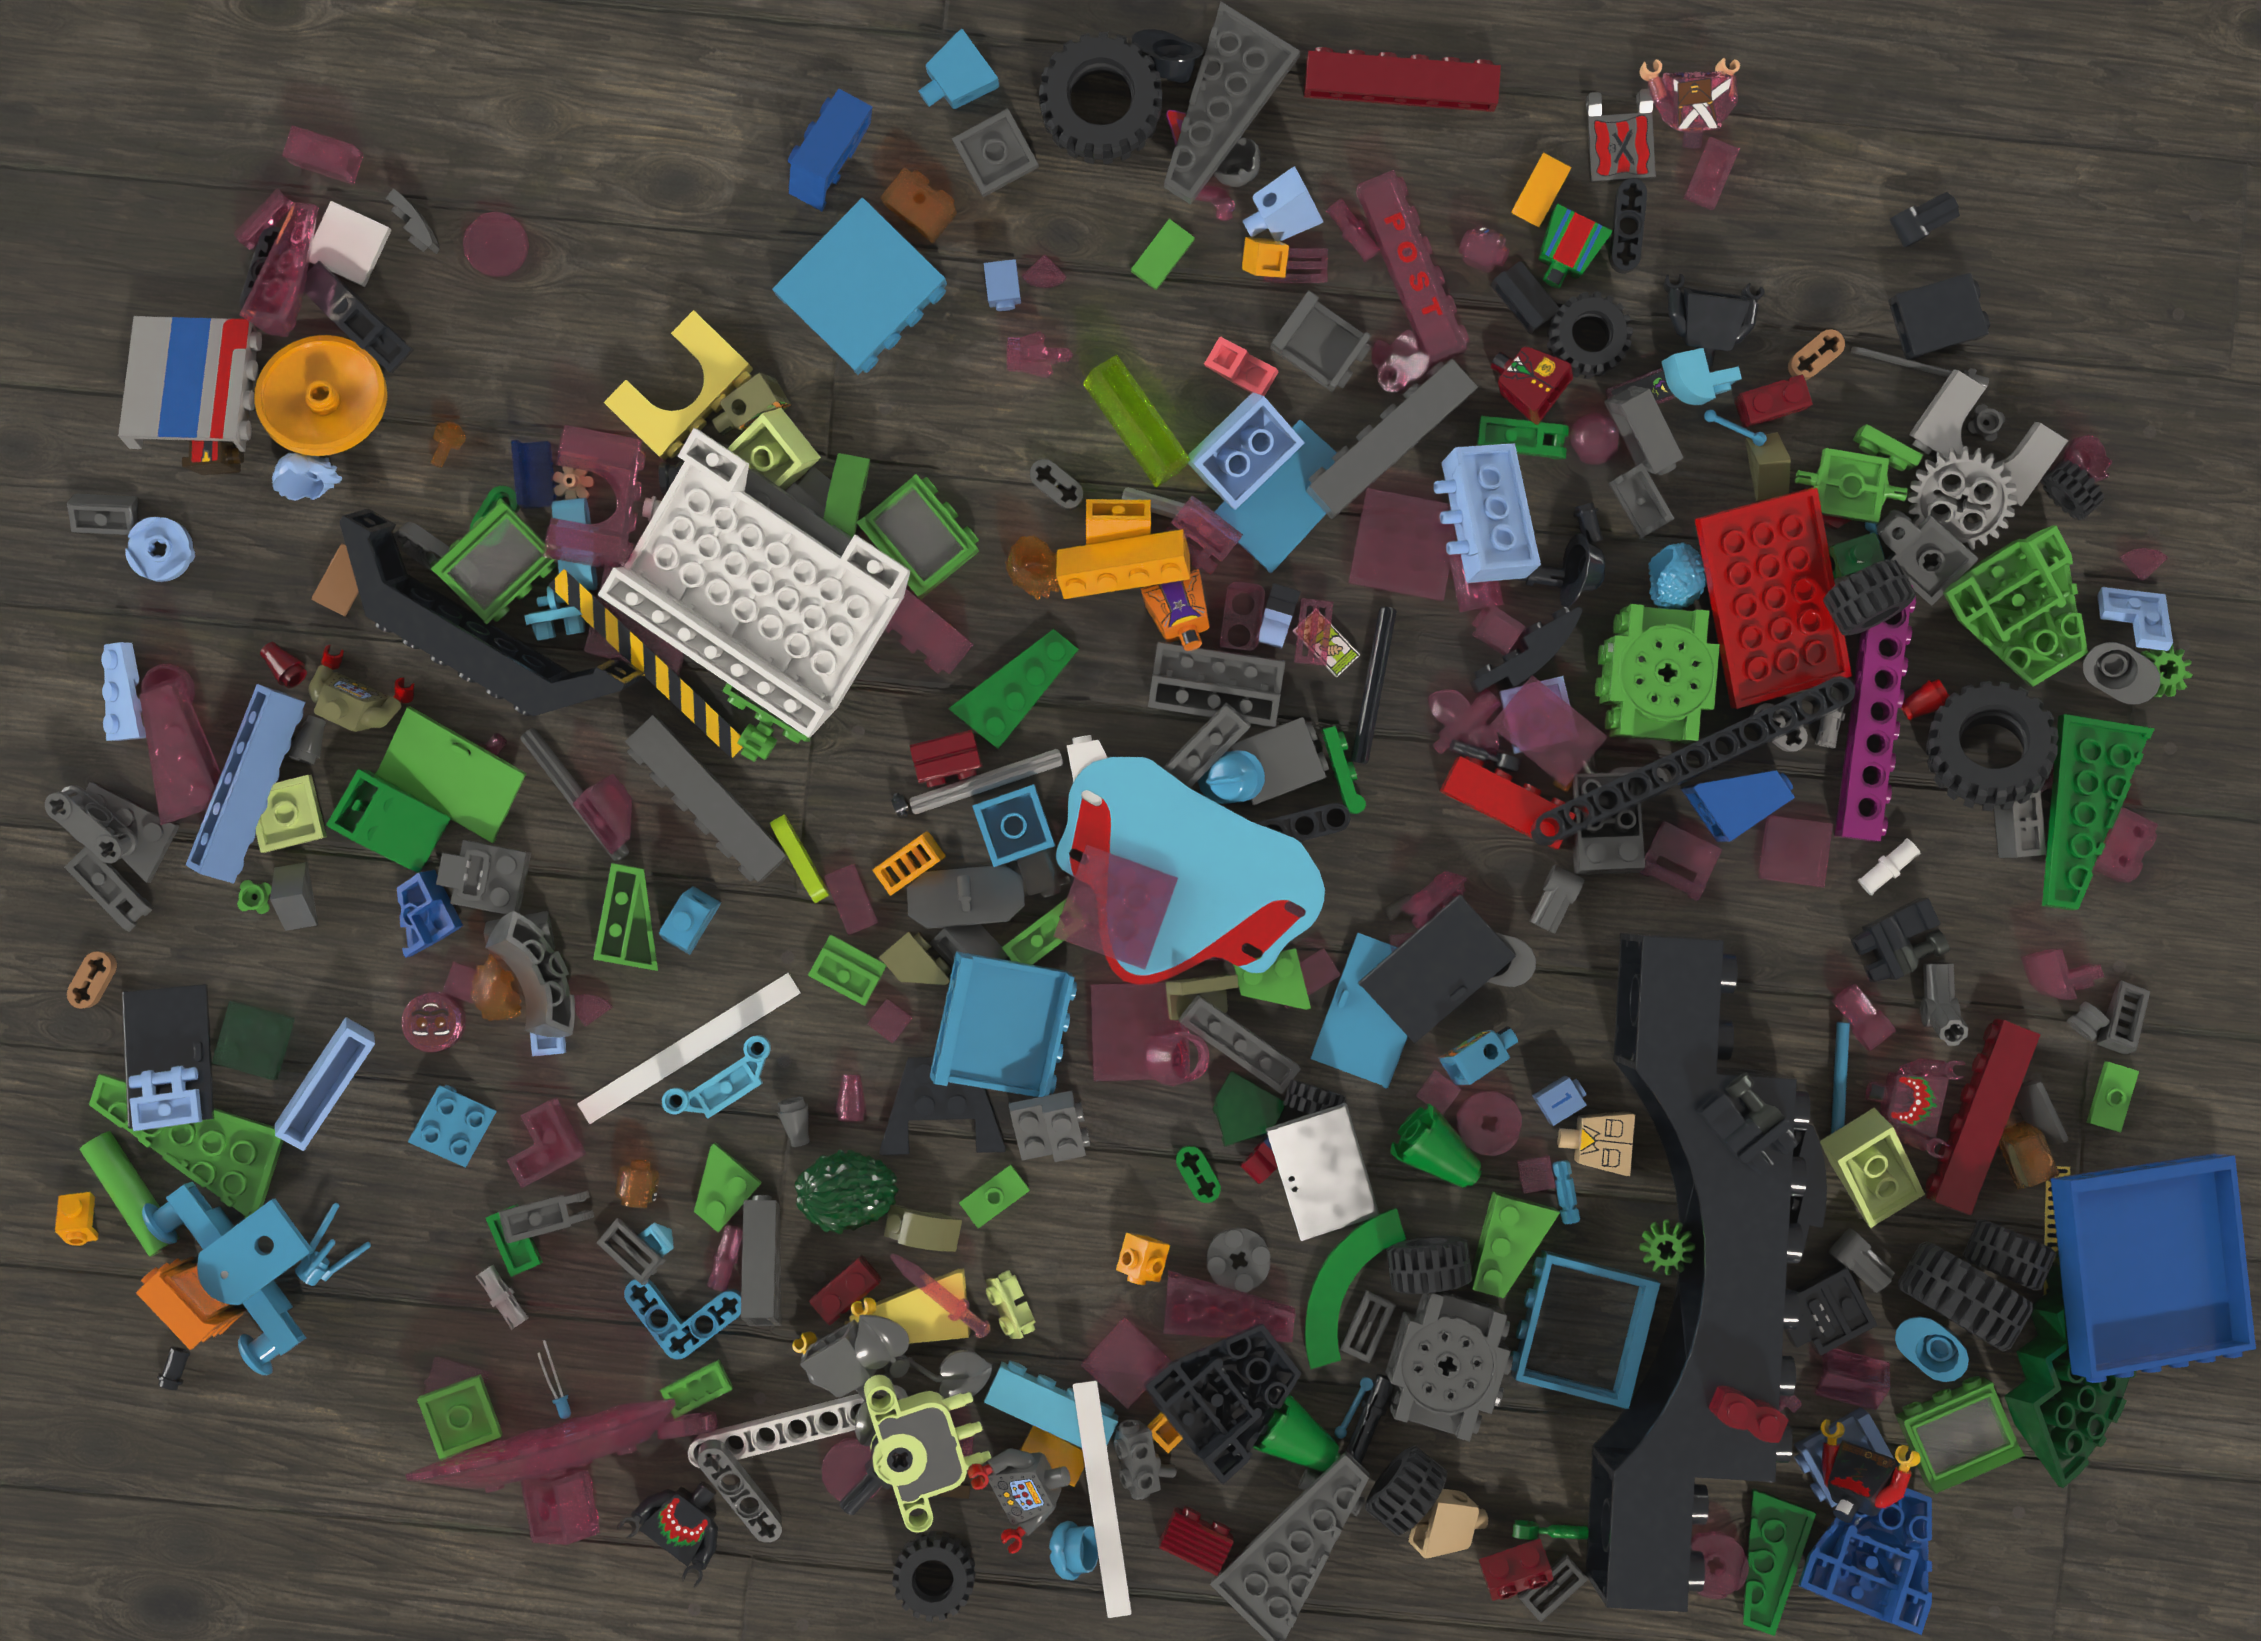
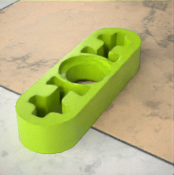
M782 815L771 821L770 825L814 903L830 896L826 885L788 818Z

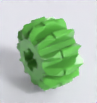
M2172 644L2169 651L2150 649V652L2146 650L2140 653L2156 665L2159 673L2161 665H2164L2162 669H2167L2165 676H2162L2164 672L2160 673V687L2154 697H2162L2163 694L2167 697H2172L2176 695V689L2184 690L2187 687L2183 679L2191 678L2193 674L2185 671V666H2189L2192 663L2190 660H2182L2185 650L2177 649L2174 651Z
M1664 1219L1663 1229H1661L1658 1223L1653 1222L1651 1224L1652 1232H1643L1642 1237L1647 1242L1641 1243L1639 1249L1643 1252H1649L1643 1258L1644 1263L1655 1261L1652 1269L1654 1272H1658L1662 1265L1665 1266V1274L1671 1275L1673 1265L1677 1271L1682 1272L1684 1271L1683 1262L1692 1263L1693 1257L1688 1252L1694 1251L1696 1244L1686 1242L1692 1237L1691 1231H1686L1681 1234L1680 1231L1683 1225L1681 1222H1678L1673 1229L1670 1228V1220ZM1666 1241L1672 1242L1674 1252L1671 1249L1669 1253L1663 1252L1661 1242L1664 1245Z

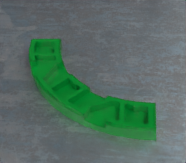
M1397 1208L1382 1212L1359 1225L1358 1228L1338 1243L1320 1268L1309 1295L1305 1317V1346L1310 1370L1341 1361L1337 1337L1338 1318L1343 1298L1354 1277L1369 1260L1382 1250L1406 1240Z

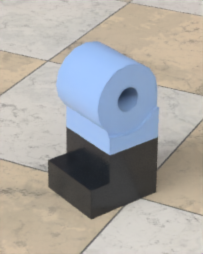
M1275 583L1272 584L1261 620L1262 624L1257 642L1282 648L1301 591Z

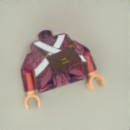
M1723 58L1717 63L1715 71L1663 73V78L1659 77L1662 69L1661 61L1655 60L1653 62L1655 72L1647 70L1645 62L1642 64L1640 76L1645 81H1649L1648 88L1651 98L1662 120L1673 129L1684 131L1683 147L1701 148L1703 130L1720 129L1722 121L1727 119L1737 104L1738 86L1737 77L1734 74L1740 68L1738 60L1734 59L1730 63V70L1725 65L1726 59Z

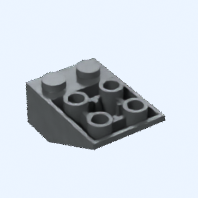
M1631 772L1574 774L1573 799ZM1629 781V791L1633 795L1639 796V783ZM1604 794L1599 795V804L1605 809H1612V799ZM1641 803L1573 834L1574 874L1639 873L1645 868ZM1573 808V813L1576 814L1573 821L1582 823L1584 821V814L1578 808Z

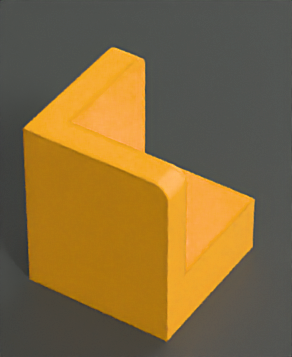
M1245 237L1242 270L1255 276L1285 278L1289 245L1274 239Z

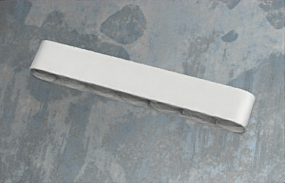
M893 1385L896 1397L899 1400L908 1397L903 1388ZM879 1390L876 1394L885 1397L888 1392ZM859 1394L705 1432L698 1435L690 1445L688 1458L695 1467L700 1468L698 1465L697 1445L712 1439L723 1442L735 1458L739 1460L855 1430L856 1420L853 1406L862 1404L864 1400ZM833 1412L838 1418V1423L833 1426L825 1424L822 1420V1413ZM802 1420L807 1427V1431L799 1434L794 1432L791 1428V1421ZM765 1427L772 1429L775 1434V1440H763L759 1430ZM733 1435L739 1436L744 1442V1447L741 1449L732 1448L729 1445L728 1437ZM717 1454V1455H715V1456H713V1455L710 1456V1457H713V1458L717 1461V1463H718V1456H719V1454Z

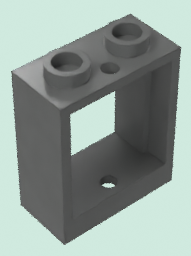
M1630 386L1604 401L1636 466L1643 463L1647 472L1658 473L1659 475L1666 474L1677 467L1675 463L1684 457L1650 389Z

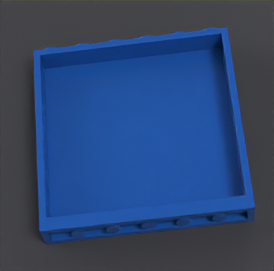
M2213 1153L2051 1178L2071 1374L2086 1377L2087 1382H2104L2107 1380L2106 1376L2110 1375L2120 1378L2134 1376V1371L2138 1370L2147 1373L2162 1371L2161 1366L2168 1365L2173 1368L2189 1366V1361L2195 1360L2199 1363H2209L2216 1361V1356L2221 1355L2225 1358H2237L2243 1356V1351L2256 1349L2235 1155Z

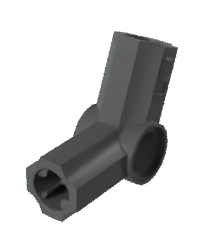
M1923 964L1925 998L1922 999L1920 1006L1922 1024L1924 1027H1933L1939 1038L1943 1039L1948 1046L1959 1045L1963 1039L1968 1037V1026L1961 1017L1958 998L1955 997L1954 964Z

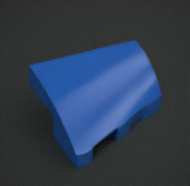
M435 870L419 872L397 887L398 903L401 906V914L399 916L400 927H406L408 947L402 948L405 958L428 948L463 926L454 906L450 904L451 901L444 887L436 885L438 875Z

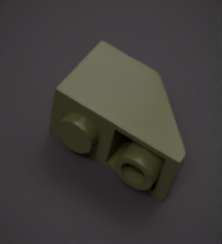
M909 931L879 957L900 982L947 985L950 982L951 977L948 974L952 972L951 968L941 957H938L936 960L928 952L931 945L919 932L914 935Z

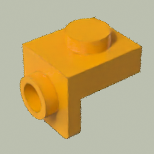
M91 1192L58 1196L55 1232L67 1244L80 1246L88 1241L98 1240L99 1233L92 1227L95 1196Z

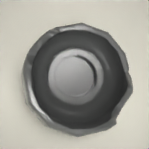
M1240 137L1217 168L1214 176L1224 185L1233 187L1246 185L1256 178L1261 165L1259 146L1253 139Z

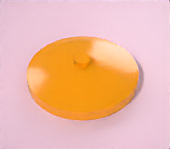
M318 335L288 344L271 357L257 379L254 402L259 420L275 442L295 453L325 456L350 449L363 441L376 428L386 408L387 385L376 359L366 350L360 348L354 341L339 336Z

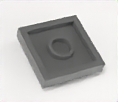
M1008 108L952 138L955 148L982 197L1039 168L1037 160Z

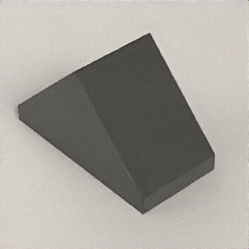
M308 862L275 867L270 900L285 931L317 926L318 919Z

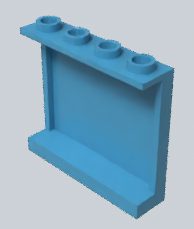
M862 197L772 290L784 304H787L859 375L862 371L865 373L869 372L879 361L877 356L885 348L890 350L901 339L899 333L907 325L913 327L923 317L924 313L922 310L930 302L935 304L946 293L944 288L947 286L945 277Z
M956 951L930 1072L931 1080L934 1084L947 1086L948 1082L1034 1097L1053 1094L1057 1082V1077L1054 1075L1056 1063L1061 1062L1063 1056V1044H1060L1062 1033L1068 1030L1070 1023V1013L1067 1012L1069 1001L1074 1000L1077 991V982L1074 981L1075 977L1064 970Z

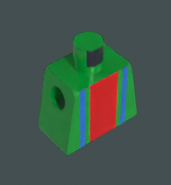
M1557 204L1550 216L1538 257L1540 262L1549 266L1543 281L1549 286L1559 289L1566 275L1579 279L1609 238L1612 230Z

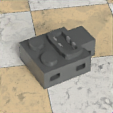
M463 840L460 855L442 853L436 885L453 888L450 904L501 914H508L511 911L520 913L531 852Z

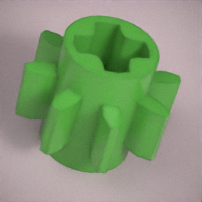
M759 722L757 727L749 723L737 744L744 747L741 755L753 762L758 757L766 760L777 743V739L771 736L774 729L762 722Z

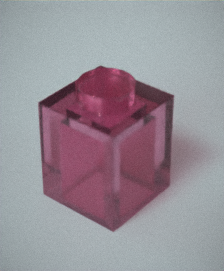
M1493 605L1487 611L1481 609L1472 623L1476 627L1472 635L1502 655H1506L1526 626Z

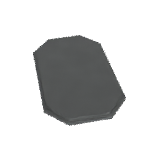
M1005 865L924 872L907 887L908 917L927 929L1007 922L1025 906L1023 876Z

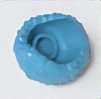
M1684 542L1672 544L1661 549L1656 556L1651 558V562L1648 564L1649 575H1651L1649 594L1658 608L1682 610L1684 607L1692 605L1695 600H1698L1704 592V587L1707 585L1702 557L1697 550Z

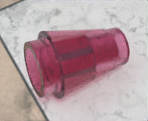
M842 1075L835 1113H838V1121H864V1113H867L861 1075Z

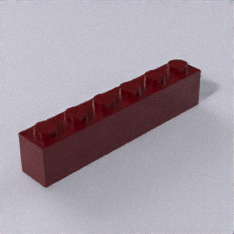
M1317 47L1314 51H1308L1304 98L1494 112L1499 99L1501 65H1493L1492 61L1486 59L1475 60L1474 63L1461 62V59L1456 57H1444L1442 61L1429 60L1428 56L1420 54L1411 55L1410 58H1400L1392 52H1381L1378 56L1365 55V52L1362 50H1348L1346 53H1335L1331 48Z
M1994 1019L1993 1024L1990 1023L1987 1026L1983 1036V1040L1986 1042L1982 1053L1976 1055L1972 1064V1071H1974L1970 1084L1967 1083L1961 1092L1960 1101H1962L1960 1110L1953 1115L1949 1123L1950 1136L1947 1143L1942 1144L1937 1155L1938 1167L1935 1174L1932 1173L1927 1180L1925 1188L1928 1192L1926 1195L1927 1199L1965 1214H1972L2041 1034L2000 1019Z

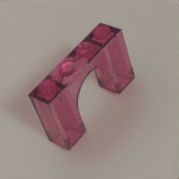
M564 425L560 435L556 465L586 470L602 476L614 490L616 511L609 519L597 524H583L551 518L547 526L543 552L544 558L611 570L614 567H623L625 562L631 561L633 543L628 542L629 532L635 531L638 516L637 512H632L634 500L639 501L642 482L637 481L638 470L643 471L646 459V451H641L642 440Z

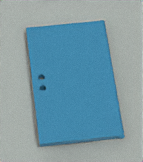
M1299 420L1292 429L1305 443L1236 510L1224 501L1210 516L1215 523L1221 526L1228 535L1263 565L1269 573H1272L1326 514L1306 490L1312 484L1308 479L1321 467L1325 470L1329 469L1335 463L1332 457L1337 452L1302 420Z
M1357 932L1310 1059L1377 1083L1384 1088H1389L1408 1036L1364 988L1359 986L1358 982L1398 947Z

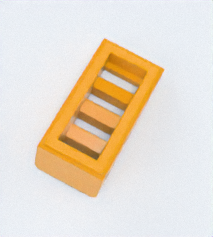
M926 831L876 866L872 871L891 896L946 856L932 835ZM919 844L922 845V847H923L924 850L927 852V854L929 855V857L931 858V860H928V858L926 857V855L923 853V851H922L921 848L919 847ZM910 850L922 865L920 868L916 866L909 856L908 852ZM899 858L910 871V875L907 876L897 862ZM890 865L901 881L896 883L886 867Z

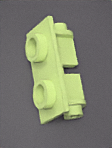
M1007 1270L998 1275L999 1279L989 1278L985 1280L988 1286L986 1294L991 1304L996 1306L1001 1316L999 1324L1005 1335H1009L1010 1339H1021L1023 1334L1025 1335L1035 1330L1033 1324L1036 1321L1027 1301L1015 1305L1014 1300L1024 1296L1016 1275H1012L1010 1270Z

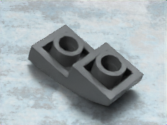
M393 188L386 199L394 205L391 211L407 223L403 228L412 235L408 241L422 252L429 248L437 254L440 247L427 221L406 198Z

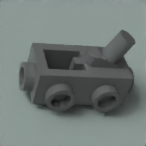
M1126 1420L1121 1422L1120 1426L1115 1427L1114 1448L1121 1461L1119 1479L1123 1488L1130 1491L1131 1498L1136 1500L1145 1499L1151 1493L1161 1490L1159 1477L1174 1478L1176 1476L1177 1469L1175 1465L1161 1464L1159 1455L1154 1450L1152 1431L1140 1420Z

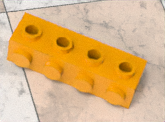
M1184 530L1058 549L1056 577L1063 598L1083 597L1190 579V552Z

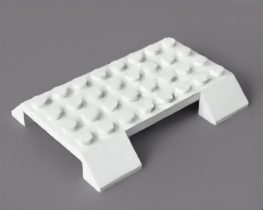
M693 428L678 455L685 462L625 566L612 569L598 596L810 738L838 708L903 600L910 570L858 535L853 536L841 557L745 493L749 463L697 428Z

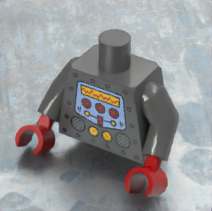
M1009 1448L987 1460L985 1466L977 1463L970 1465L967 1472L970 1478H974L971 1484L976 1490L986 1487L989 1481L1011 1525H1018L1016 1530L1012 1528L1006 1529L1001 1535L1003 1544L1011 1538L1016 1539L1008 1547L1009 1553L1012 1554L1021 1549V1538L1024 1535L1029 1536L1054 1511L1061 1487L1070 1484V1473L1065 1466L1052 1469L1046 1456L1041 1452L1029 1453L1014 1448Z

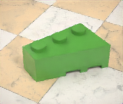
M611 863L593 960L658 971L644 868Z
M1492 1191L1471 1270L1472 1281L1468 1283L1471 1289L1504 1298L1560 1212L1554 1207Z

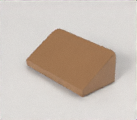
M342 543L313 594L312 600L346 617L359 591L346 545Z

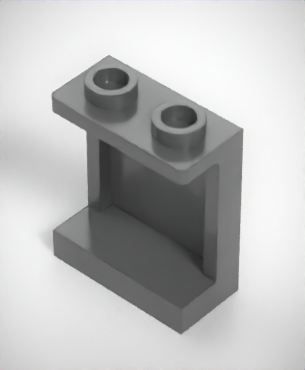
M1308 290L1271 343L1270 349L1333 393L1337 386L1343 389L1354 373L1349 369L1357 359L1362 362L1372 348L1368 344L1372 335L1368 332L1363 334L1318 302L1319 297Z
M1302 717L1234 743L1230 747L1231 751H1247L1255 755L1263 766L1265 783L1261 792L1255 798L1250 799L1252 805L1326 778L1324 771L1329 770L1323 752L1317 753L1313 741L1317 740V735L1311 721L1305 723Z

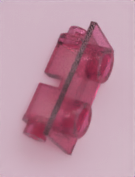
M1444 871L1437 875L1423 890L1414 894L1411 900L1403 905L1401 909L1414 915L1412 923L1419 929L1440 911L1439 904L1441 908H1444L1457 895L1462 894L1464 896L1463 893L1466 891L1463 883L1467 881V878Z

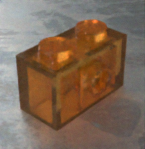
M904 167L881 196L882 203L934 244L957 214L956 208L953 205L955 200L945 191L940 189L936 192L929 187L928 183L930 181L916 169L911 173Z

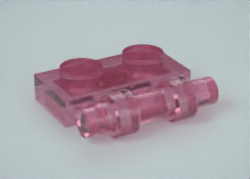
M1193 495L1171 522L1178 529L1184 530L1186 539L1190 537L1203 547L1200 551L1187 541L1190 559L1193 561L1191 564L1197 569H1204L1210 575L1218 567V564L1209 558L1211 554L1222 562L1243 536V534ZM1167 526V528L1163 532H1169L1174 530L1171 527Z

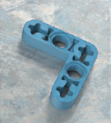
M633 1279L624 1291L625 1299L664 1352L673 1359L687 1357L741 1314V1292L735 1289L723 1291L684 1322L650 1279H648L649 1281L646 1285H641L636 1279ZM634 1285H637L639 1288L645 1286L648 1291L644 1295L649 1303L654 1298L658 1303L652 1305L644 1312L642 1308L647 1303L642 1297L637 1299L633 1297L632 1294L636 1291ZM724 1297H727L729 1300L735 1298L738 1301L735 1305L737 1311L727 1310L720 1316L725 1320L721 1323L718 1314L710 1309V1307L714 1306L715 1310L718 1311L726 1303ZM656 1309L664 1310L668 1315V1322L663 1327L655 1326L651 1321V1314ZM706 1315L712 1319V1331L703 1333L697 1329L696 1320L699 1316ZM688 1325L691 1334L699 1339V1341L696 1343L694 1337H692L684 1344L685 1351H682L680 1348L674 1350L672 1348V1344L675 1342L673 1337L675 1336L677 1339L684 1337L689 1332L684 1328Z

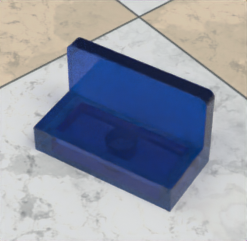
M511 440L517 505L524 509L552 507V502L556 501V494L554 492L555 483L553 480L551 442L522 443L519 440Z

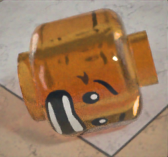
M632 1159L631 1165H624L619 1168L615 1195L622 1200L621 1205L647 1208V1203H652L656 1200L660 1174L656 1169L650 1168L651 1162Z

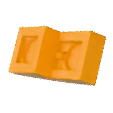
M1543 152L1511 213L1540 227L1571 167Z

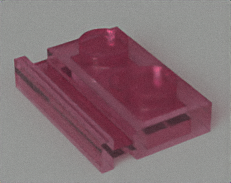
M1448 554L1460 612L1503 605L1499 580L1467 583L1461 554Z

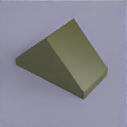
M1778 432L1765 434L1767 440L1762 446L1755 445L1749 437L1745 438L1756 501L1789 494L1791 459Z

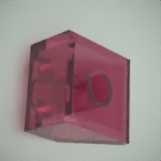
M566 1469L520 1479L532 1543L568 1545L600 1533L598 1524L599 1514L595 1508L592 1493L593 1482L589 1476L588 1469Z

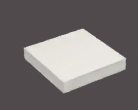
M330 201L304 259L312 264L321 261L334 274L365 287L390 235L391 229Z

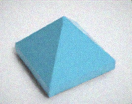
M654 1222L639 1234L662 1257L674 1248L672 1229Z

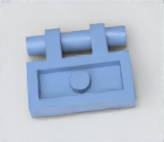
M183 1066L172 1067L170 1071L155 1073L154 1070L142 1071L141 1075L130 1076V1088H142L143 1097L130 1098L133 1131L202 1122L199 1090H186L185 1088L186 1081L198 1080L197 1068L184 1069ZM172 1084V1093L156 1095L157 1085Z

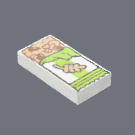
M1317 609L1292 631L1335 677H1338L1360 656Z

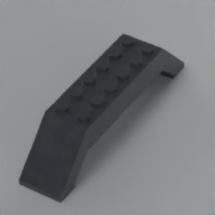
M369 508L342 516L339 523L365 616L375 621L374 625L378 629L388 633L393 632L403 638L402 642L413 649H421L430 654V659L442 666H450L457 670L458 675L462 679L482 685L492 697L497 699L504 698L514 704V709L526 716H537L621 691L642 679L644 672L619 657H615L594 668L577 672L567 670L494 625L486 624L482 618L408 575L394 538L393 530L396 524Z

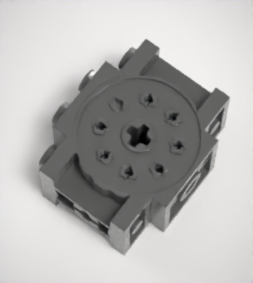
M1442 1291L1422 1294L1416 1314L1403 1311L1385 1371L1391 1384L1395 1385L1388 1406L1394 1419L1406 1423L1407 1421H1412L1452 1433L1457 1438L1470 1442L1472 1433L1477 1434L1481 1425L1482 1415L1478 1414L1479 1410L1492 1414L1494 1406L1499 1407L1504 1388L1500 1387L1503 1375L1510 1373L1513 1363V1356H1510L1509 1348L1502 1341L1507 1337L1510 1321L1506 1320L1507 1315L1500 1306L1488 1302L1485 1304Z

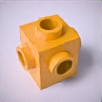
M1126 1233L1116 1270L1128 1275L1127 1281L1135 1284L1146 1285V1281L1160 1282L1170 1245L1150 1236Z

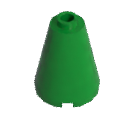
M1429 1103L1426 1110L1421 1106L1407 1117L1397 1131L1401 1138L1398 1145L1392 1142L1391 1154L1399 1161L1463 1188L1467 1185L1472 1186L1481 1176V1162L1436 1107Z
M1290 1394L1280 1409L1276 1408L1266 1424L1269 1428L1265 1435L1260 1434L1253 1446L1255 1450L1321 1472L1326 1471L1340 1457L1338 1452L1339 1445Z

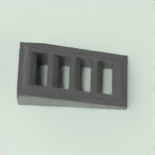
M2122 980L2118 981L2106 1013L2110 1023L2106 1027H2101L2097 1045L2125 1055L2137 1051L2150 991ZM2124 995L2137 999V1004L2123 1000ZM2121 1008L2133 1012V1015L2122 1013ZM2118 1021L2128 1024V1028L2117 1025Z

